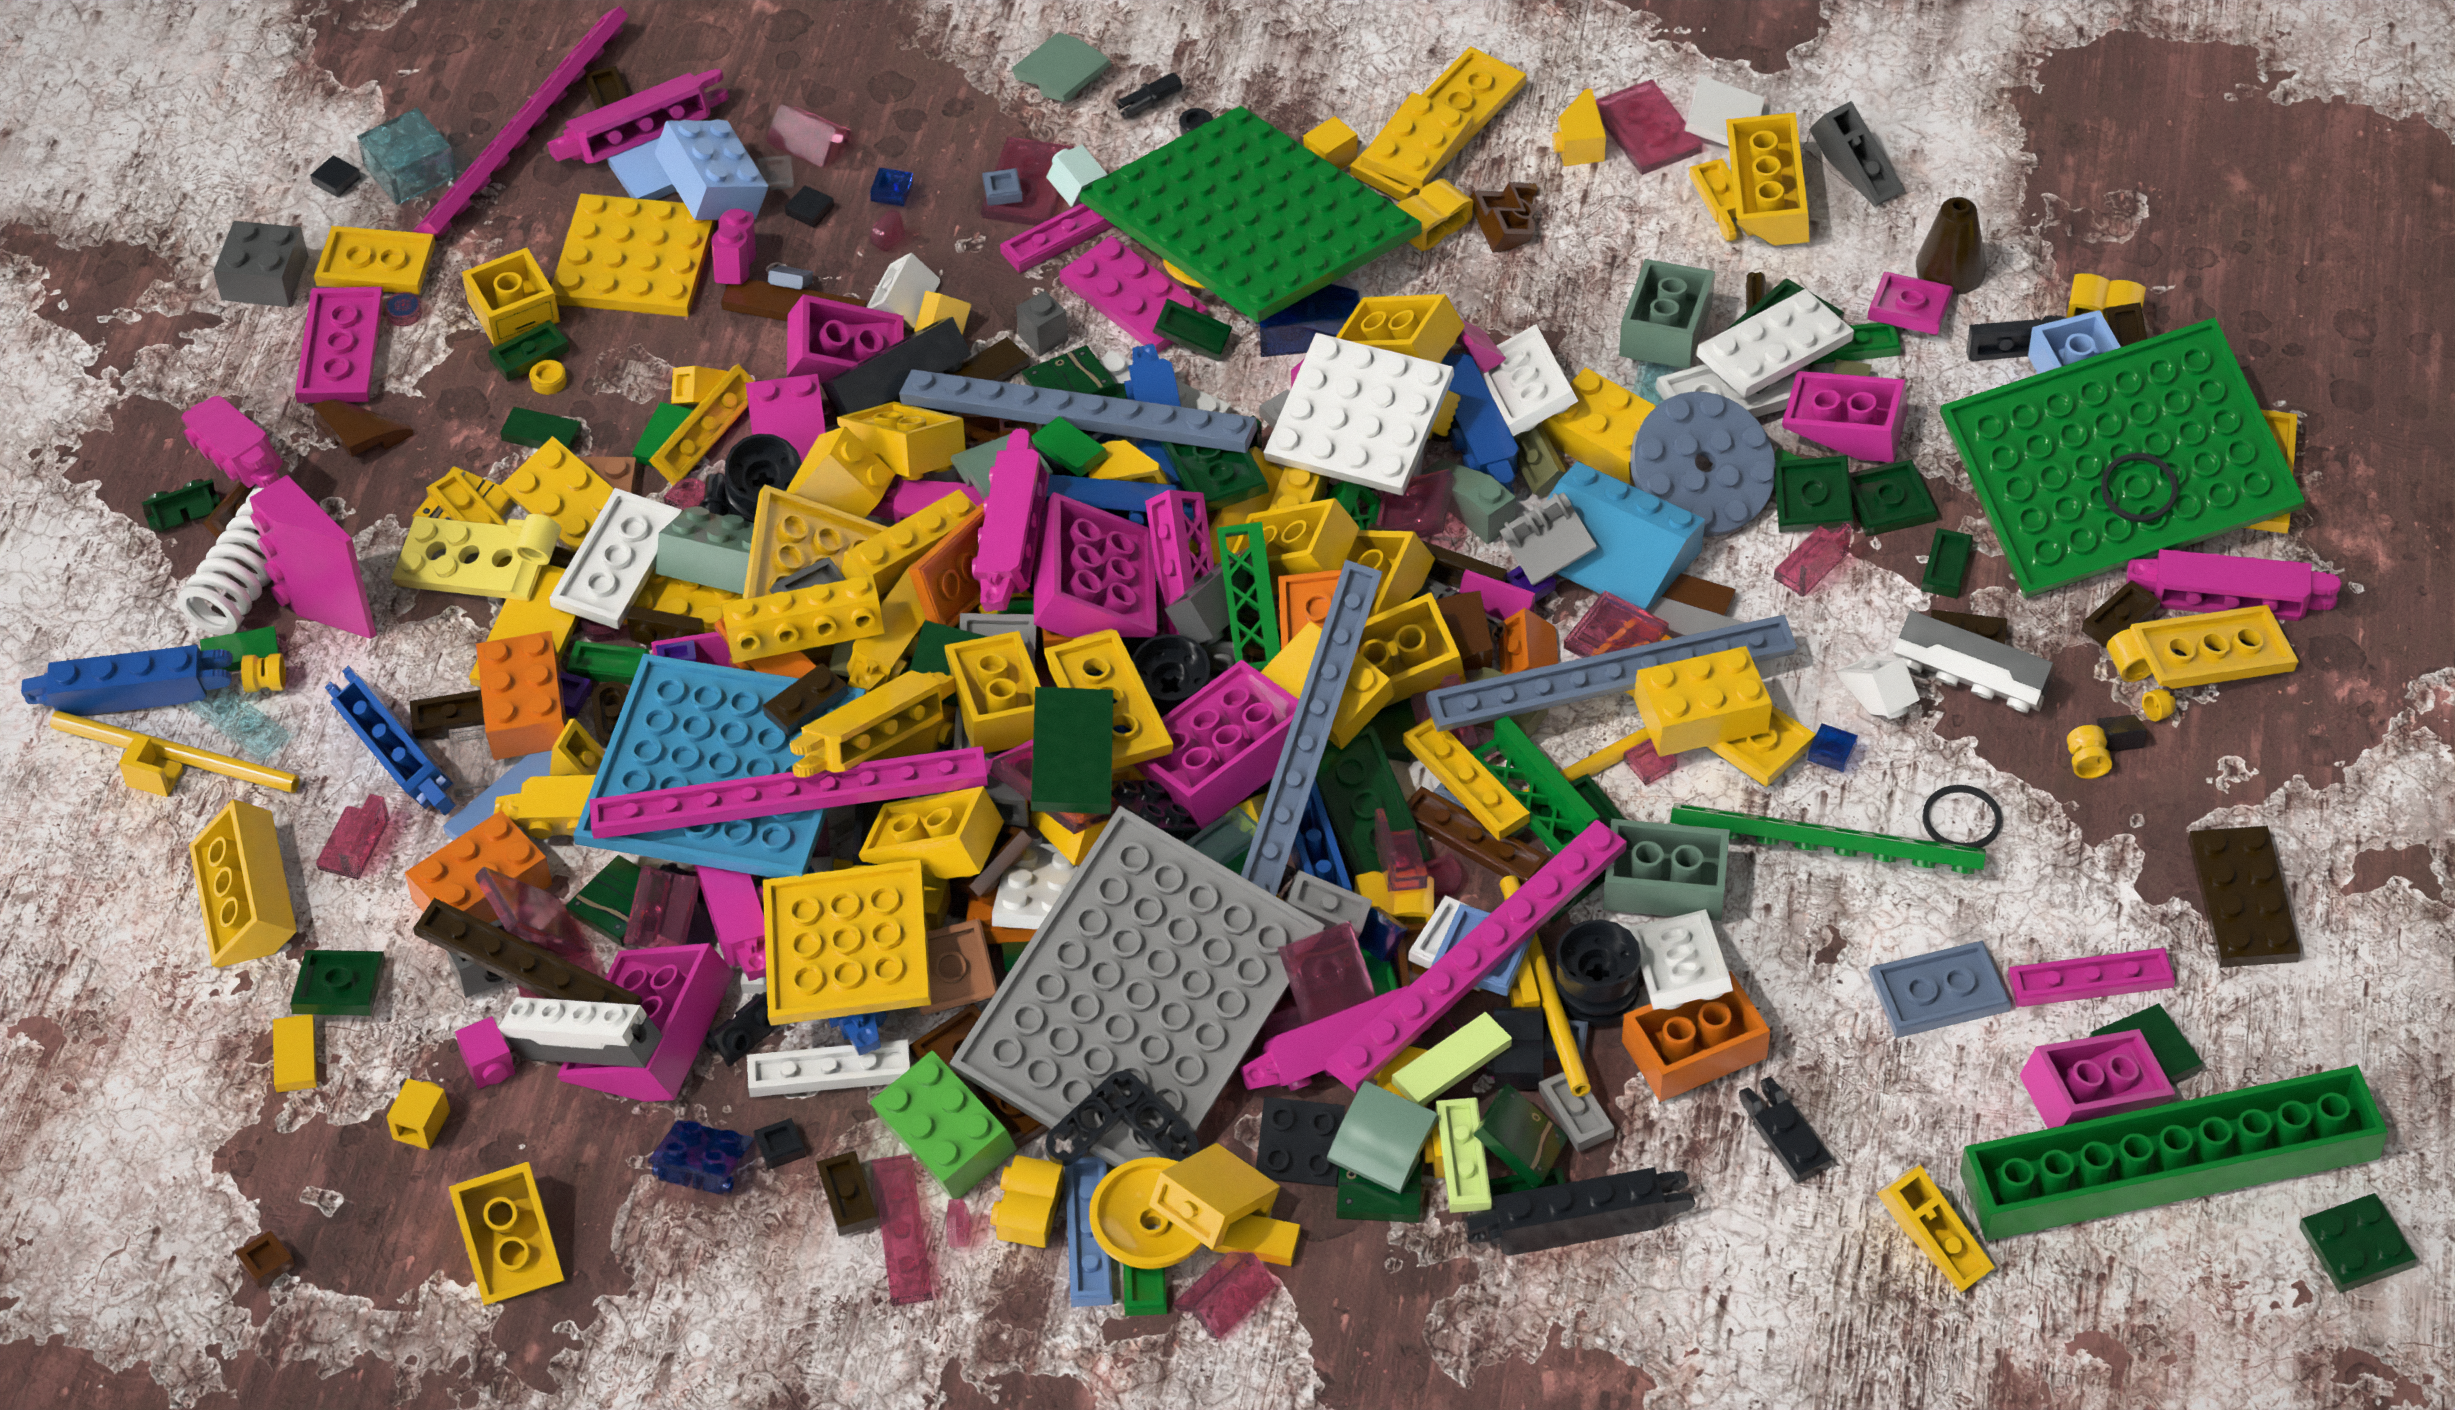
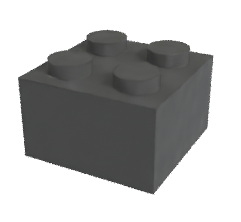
M233 220L213 271L221 300L290 307L309 257L302 228Z

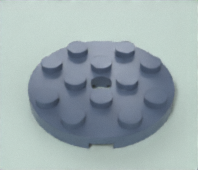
M1700 391L1672 396L1657 405L1647 415L1633 438L1630 466L1636 488L1704 518L1703 537L1726 535L1742 528L1763 509L1773 490L1775 482V457L1770 440L1758 420L1743 406L1727 397ZM1700 454L1706 457L1710 463H1713L1710 472H1703L1697 468L1695 464L1696 456Z

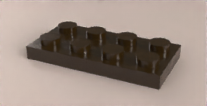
M2268 825L2190 831L2188 838L2189 847L2219 968L2298 962L2301 953Z

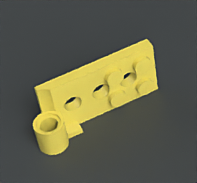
M529 514L525 520L508 519L507 526L415 516L391 579L397 587L529 601L541 567L550 562L561 527L553 519L540 514ZM446 549L444 555L436 560H431L435 552ZM479 553L478 558L474 562L464 564L465 559L470 554ZM504 557H513L507 566L497 567L499 561Z

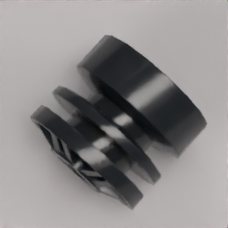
M755 434L743 438L731 448L725 459V497L732 515L741 516L744 521L754 523L759 492L764 484L786 492L802 465L798 451L787 440L773 434Z
M1164 634L1152 637L1138 647L1131 659L1160 718L1210 683V661L1206 651L1196 641L1183 635Z
M1602 919L1588 920L1570 927L1560 937L1556 949V988L1567 1017L1576 1021L1588 1022L1590 1027H1606L1623 1021L1624 1014L1636 1009L1640 995L1639 974L1641 954L1638 941L1628 929L1616 922Z

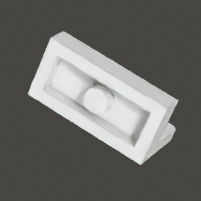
M909 253L888 266L866 308L903 315V325L908 330H912L915 328L925 291L935 292L940 279L914 254Z

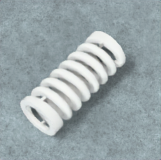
M257 485L247 496L246 503L242 504L237 510L236 517L232 518L228 523L226 531L218 537L216 546H213L208 551L206 560L202 561L196 568V574L190 577L177 596L179 608L191 622L201 629L218 636L232 634L238 629L245 618L242 615H246L252 609V601L257 600L261 596L262 587L267 586L272 580L264 567L267 560L260 558L243 544L252 546L264 555L257 542L261 537L253 530L257 529L250 517L253 514V509L249 497L263 490L262 487L260 488ZM234 558L242 560L258 574L250 572L247 568L237 563ZM224 572L233 575L235 578L243 582L248 588L240 586L239 584L228 578ZM215 587L222 589V592L219 593ZM227 592L228 594L233 596L237 600V602L231 601L224 597L225 593ZM202 598L221 609L226 617L214 612L206 605Z

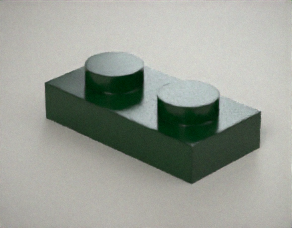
M549 320L489 350L488 353L492 364L509 382L529 372L536 363L543 360H553L569 352L570 349L567 339Z

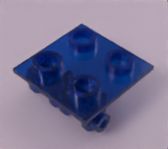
M677 1120L648 1159V1163L653 1164L652 1175L658 1176L659 1181L681 1184L684 1187H688L693 1176V1189L699 1190L703 1184L704 1191L723 1195L724 1192H732L735 1179L730 1174L754 1142V1137L741 1135L734 1130H720L703 1126L696 1121Z

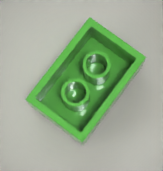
M933 1050L870 1101L885 1127L954 1202L1017 1150L1006 1128Z

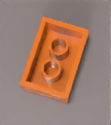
M552 631L477 643L476 649L485 731L493 759L499 760L552 750L567 724L559 656Z
M502 810L404 872L411 899L423 912H425L433 898H437L487 923L503 918L553 885L547 857Z
M1732 971L1728 973L1733 991L1723 993L1719 998L1713 1000L1697 999L1685 1002L1680 1007L1671 1010L1662 1008L1653 1010L1650 1003L1624 1014L1622 1043L1659 1102L1767 1058L1770 1029Z

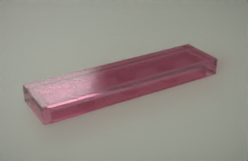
M912 1154L872 1159L891 1305L897 1306L933 1300Z

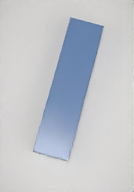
M552 750L526 755L444 824L445 834L452 840L457 839L494 815L496 797L521 793L522 783L529 777L550 776Z
M1083 1157L1075 1163L1065 1166L1071 1307L1113 1305L1111 1256L1095 1240L1089 1219L1090 1201L1094 1190L1107 1175L1106 1161L1099 1157Z

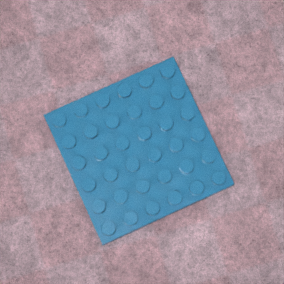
M643 653L573 834L575 844L772 878L802 877L809 868L829 808L593 839L589 799L793 772V764L805 757V755H794L790 749L791 741L802 735V728L790 737L787 736L764 715L763 705L799 680V678ZM848 687L847 696L809 723L866 694V689Z

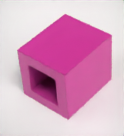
M492 1016L455 1031L460 1054L478 1089L498 1084L515 1074L510 1051Z

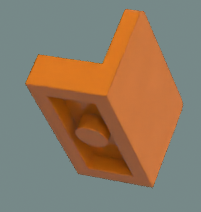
M1525 607L1504 620L1506 630L1504 635L1498 638L1500 672L1507 675L1558 664L1556 628L1554 625Z

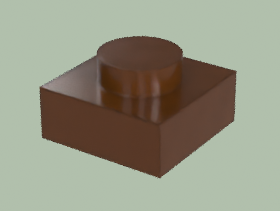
M271 1230L235 1252L238 1262L259 1289L295 1266L292 1256Z

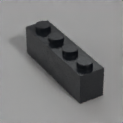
M942 318L821 383V386L836 416L840 417L890 402H901L899 392L911 370L934 373L943 372V374L955 372L962 368L961 361L972 354L954 318Z

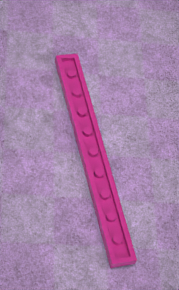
M621 6L604 14L412 232L434 234L436 238H439L452 226V223L449 221L454 214L456 216L460 215L470 206L472 201L469 197L473 192L479 193L490 183L491 179L488 175L493 170L495 172L500 170L510 160L509 151L512 148L514 150L518 149L530 137L527 131L531 126L533 128L537 127L548 117L549 114L545 110L550 105H557L567 95L568 92L565 90L569 83L573 85L580 80L586 73L583 67L588 62L590 64L593 63L604 53L603 44L606 41L610 43L623 31L620 25L629 15Z
M983 746L862 762L845 772L823 770L814 774V776L800 778L794 776L793 772L589 799L593 839L988 786Z
M1596 819L1326 1060V1070L1357 1093L1364 1080L1369 1082L1487 974L1495 969L1525 940L1624 853L1627 841Z

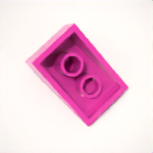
M803 294L788 313L787 377L818 374L820 384L902 340L904 316Z
M1797 371L1783 417L1782 427L1859 460L1894 462L1908 413L1905 379Z
M818 374L746 383L752 435L773 434L787 440L798 451L803 463L818 436L826 433Z
M2140 1029L2036 1046L2019 1075L2048 1129L2155 1107L2173 1099L2176 1094Z

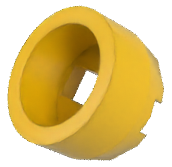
M2155 689L2143 695L2142 707L2146 716L2156 722L2169 717L2174 712L2176 699L2170 696V692L2166 689Z

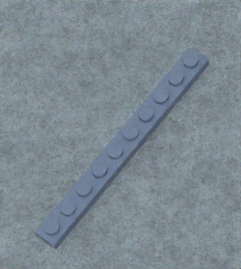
M911 370L899 392L901 404L1045 425L1060 416L1081 430L1247 453L1257 430L1256 417L920 370Z
M1346 559L1241 874L1243 878L1274 896L1277 895L1382 575V571Z
M1784 614L1433 690L1427 693L1426 701L1436 731L1441 732L1501 719L1506 715L1510 717L1635 689L1636 674L1639 669L1743 646L1747 647L1753 662L1756 663L1793 655L1797 646Z

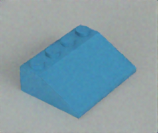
M1578 461L1557 482L1547 499H1551L1554 493L1558 496L1564 492L1597 546L1595 550L1556 572V574L1642 614L1647 613L1671 586L1678 575L1683 573L1701 553L1705 527L1704 518Z

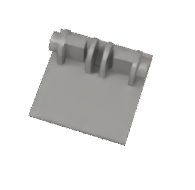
M1564 492L1558 496L1554 493L1553 497L1542 503L1540 507L1534 505L1533 511L1529 513L1527 510L1524 511L1523 517L1521 516L1509 524L1508 522L1504 523L1505 527L1499 530L1532 586H1535L1597 548Z

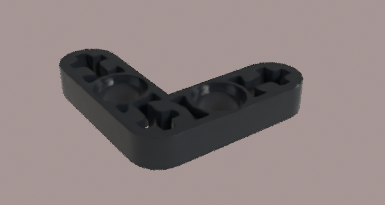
M1117 1071L1107 1077L1050 1130L1045 1141V1152L1048 1159L1055 1164L1069 1166L1080 1159L1122 1119L1161 1158L1180 1162L1198 1153L1199 1148L1198 1138L1194 1132L1137 1076L1128 1071ZM1118 1084L1120 1087H1124L1128 1084L1131 1086L1130 1098L1124 1095L1118 1097L1112 1106V1109L1116 1112L1112 1113L1107 1102L1115 1095L1114 1085ZM1088 1109H1098L1103 1113L1105 1121L1098 1128H1089L1082 1122V1114ZM1146 1110H1155L1162 1116L1163 1123L1156 1129H1147L1142 1126L1139 1117ZM1074 1124L1079 1135L1071 1142L1072 1152L1068 1153L1066 1150H1062L1057 1153L1055 1151L1056 1139L1059 1138L1064 1142L1073 1135L1074 1128L1069 1125ZM1170 1125L1174 1127L1171 1130L1170 1137L1175 1142L1180 1144L1186 1141L1189 1143L1187 1155L1182 1152L1176 1155L1172 1154L1173 1143L1166 1136H1164L1162 1142L1157 1140L1166 1133Z

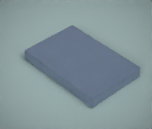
M1983 940L1869 968V977L1895 1038L2010 1011L2011 1002Z

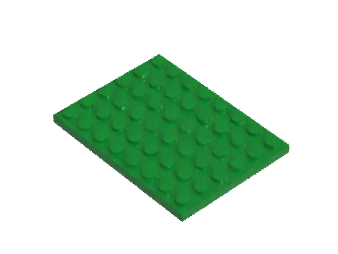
M1241 105L1210 122L1204 123L1191 132L1177 137L1175 140L1149 152L1145 156L1122 166L1120 169L1108 174L1106 178L1095 180L1091 186L1085 188L1079 194L1080 202L1257 323L1422 234L1421 221Z
M2215 317L1949 402L1940 407L1941 417L2024 599L2128 566L2129 560L2158 556L2159 549L2177 550L2303 509L2305 504L2297 483ZM2130 453H2145L2165 462L2173 471L2178 487L2177 496L2171 509L2162 517L2148 522L2129 521L2112 512L2103 499L2101 482L2106 468L2115 459ZM2133 460L2122 463L2110 473L2107 480V489L2112 501L2119 508L2131 514L2146 515L2154 513L2163 508L2171 496V484L2165 472L2155 464L2147 461Z

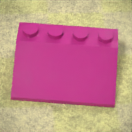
M288 475L249 497L253 509V514L250 517L261 537L257 542L267 559L264 567L273 580L274 586L271 588V592L276 601L282 607L287 605L297 616L369 639L375 637L377 634L352 538Z
M1053 492L1044 506L1034 560V625L1066 637H1079L1110 628L1117 630L1120 637H1154L1157 633L1156 583L1149 528Z
M1240 660L1161 718L1173 742L1172 754L1138 762L1135 765L1148 779L1160 783L1165 788L1164 793L1175 803L1185 807L1190 813L1189 817L1203 830L1274 777L1299 700L1245 661Z
M710 943L618 951L605 979L641 996L643 1002L641 1007L663 1037L645 1068L564 1062L557 1077L562 1082L642 1102L675 1100L696 1058L703 1039L711 1026L720 1003L726 994L735 974L734 971Z

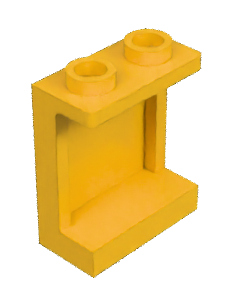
M1215 1143L1161 1171L1148 1205L1213 1250L1222 1245L1227 1229L1233 1222L1250 1213L1256 1216L1269 1217L1280 1186L1220 1144Z

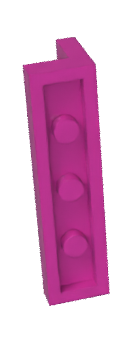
M1167 490L1146 500L1145 503L1165 634L1180 635L1164 609L1194 585L1193 576L1196 573L1202 578L1214 568V560L1204 494L1200 492ZM1182 502L1192 503L1194 516L1192 521L1184 514ZM1190 537L1198 545L1199 555L1197 558L1189 550L1188 540Z

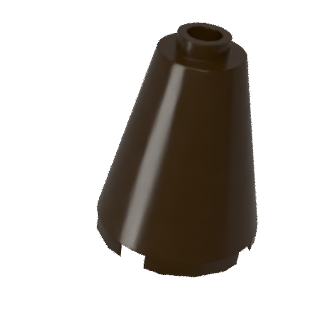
M1953 197L1943 202L1916 257L1918 279L1954 287L1953 290H1957V295L1975 290L1984 281L1987 270L1977 208L1972 201L1963 197Z

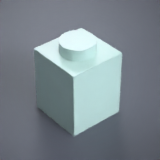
M1081 144L1071 150L1065 148L1059 151L1052 159L1053 164L1046 178L1072 208L1082 203L1079 198L1082 190L1091 186L1095 180L1106 178L1108 174Z

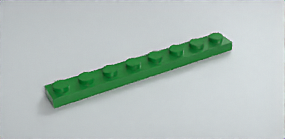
M1674 803L1670 823L1678 825L1730 830L1729 839H1740V834L1756 836L1755 841L1758 843L1779 845V839L1795 842L1794 847L1802 850L1817 851L1818 845L1834 847L1833 853L1842 856L1855 857L1857 856V851L1873 853L1872 859L1882 862H1896V857L1912 859V865L1923 868H1935L1936 863L1951 865V871L1963 874H1974L1975 869L1983 870L1986 849L1680 803Z

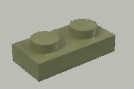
M1539 422L1533 429L1521 432L1513 436L1519 448L1517 464L1533 494L1543 498L1555 487L1557 482L1566 473V470L1543 426Z

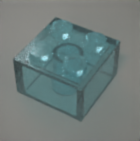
M418 107L357 136L364 167L396 205L457 177L451 146Z

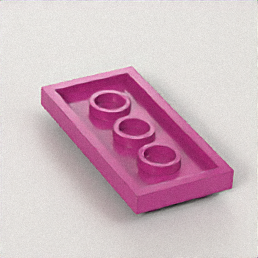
M1112 235L1059 271L1060 281L1144 346L1146 344H1154L1157 354L1174 343L1152 333L1167 298L1208 316V308Z
M382 287L311 288L295 389L297 403H319L332 399L346 402H369L384 301Z

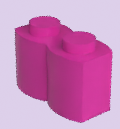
M730 209L720 216L718 221L719 230L712 237L714 280L716 283L741 285L748 279L750 275L749 265L756 258L754 215L752 212L742 209Z

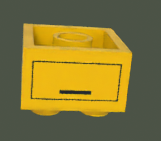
M528 247L461 272L468 303L494 347L549 320L553 324L560 322L555 292Z

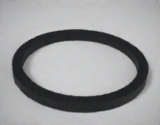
M2130 453L2115 459L2106 468L2101 482V493L2106 505L2119 517L2133 522L2153 521L2165 515L2173 506L2178 489L2177 480L2171 468L2161 459L2145 453ZM2133 460L2147 461L2158 466L2165 472L2171 484L2169 501L2160 510L2146 515L2131 514L2119 508L2110 498L2107 489L2108 477L2117 466Z
M1950 785L1935 791L1927 799L1923 808L1922 820L1927 833L1936 842L1982 848L1991 843L1998 835L2002 815L1996 801L1983 790L1968 785ZM1947 794H1972L1984 800L1991 807L1995 815V826L1981 840L1970 843L1951 841L1941 836L1932 827L1929 820L1930 807L1937 799Z

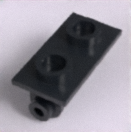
M767 991L762 994L755 993L752 996V1000L735 1013L736 1017L734 1019H727L717 1029L708 1032V1038L705 1040L706 1046L713 1053L719 1050L726 1066L730 1067L779 1026H771L769 1022Z

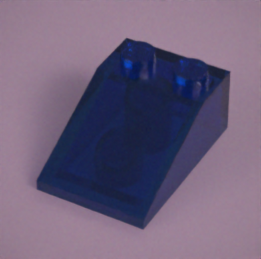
M1329 284L1260 323L1256 322L1260 356L1270 357L1307 353L1316 333L1336 337L1360 302L1359 290Z

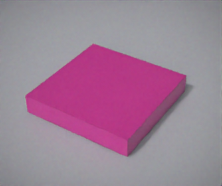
M1884 272L1869 307L1867 320L1938 335L1951 301L1954 287Z

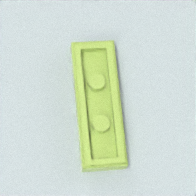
M1484 1012L1392 1075V1084L1408 1100L1424 1106L1509 1048L1512 1044V1037L1489 1014Z
M1477 1097L1436 1101V1113H1438V1128L1449 1212L1491 1210V1195L1484 1144L1473 1135L1480 1124Z

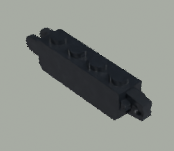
M1655 1167L1493 1196L1491 1210H1483L1481 1213L1466 1216L1464 1227L1469 1244L1481 1242L1499 1244L1501 1253L1513 1256L1655 1230L1663 1224L1664 1216L1688 1212V1210H1692L1695 1207L1696 1203L1691 1192L1663 1195L1688 1186L1689 1180L1686 1172L1675 1170L1674 1172L1669 1171L1657 1174Z

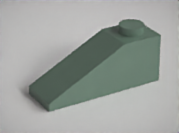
M1441 458L1423 470L1419 479L1415 482L1433 498L1450 494V496L1436 499V501L1440 504L1448 503V505L1443 507L1487 545L1501 536L1499 530L1505 527L1504 523L1508 522L1509 524L1515 520L1516 496L1490 475Z

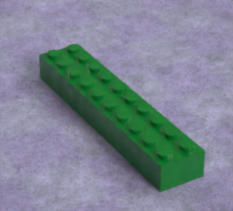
M2355 1065L1964 1146L1960 1175L1985 1241H1991L2378 1160L2381 1157L2388 1131L2359 1066Z

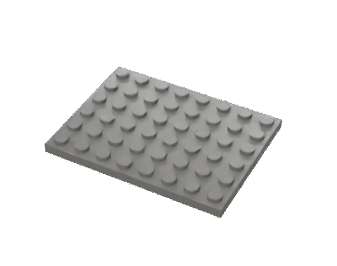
M1119 806L950 1061L949 1068L1050 1129L1055 1127L1111 1074L1117 1071H1128L1137 1076L1196 1134L1307 959L1304 958L1284 964V960L1289 958L1286 957L1285 951L1290 949L1292 956L1311 951L1324 932L1325 925ZM1118 1084L1114 1085L1115 1095L1107 1102L1112 1113L1116 1112L1112 1109V1106L1118 1097L1124 1095L1130 1098L1131 1086L1128 1084L1124 1087H1120ZM1088 1109L1081 1116L1082 1122L1089 1128H1098L1105 1121L1103 1113L1098 1109ZM1146 1110L1139 1117L1140 1123L1147 1129H1156L1163 1123L1162 1116L1155 1110ZM1122 1119L1088 1150L1114 1167L1139 1158L1159 1157ZM1074 1124L1069 1125L1074 1128L1073 1135L1068 1138L1071 1141L1079 1135ZM1170 1125L1166 1133L1157 1140L1162 1142L1164 1136H1166L1173 1143L1172 1154L1184 1153L1189 1143L1186 1141L1180 1144L1175 1142L1170 1137L1171 1130L1174 1128Z

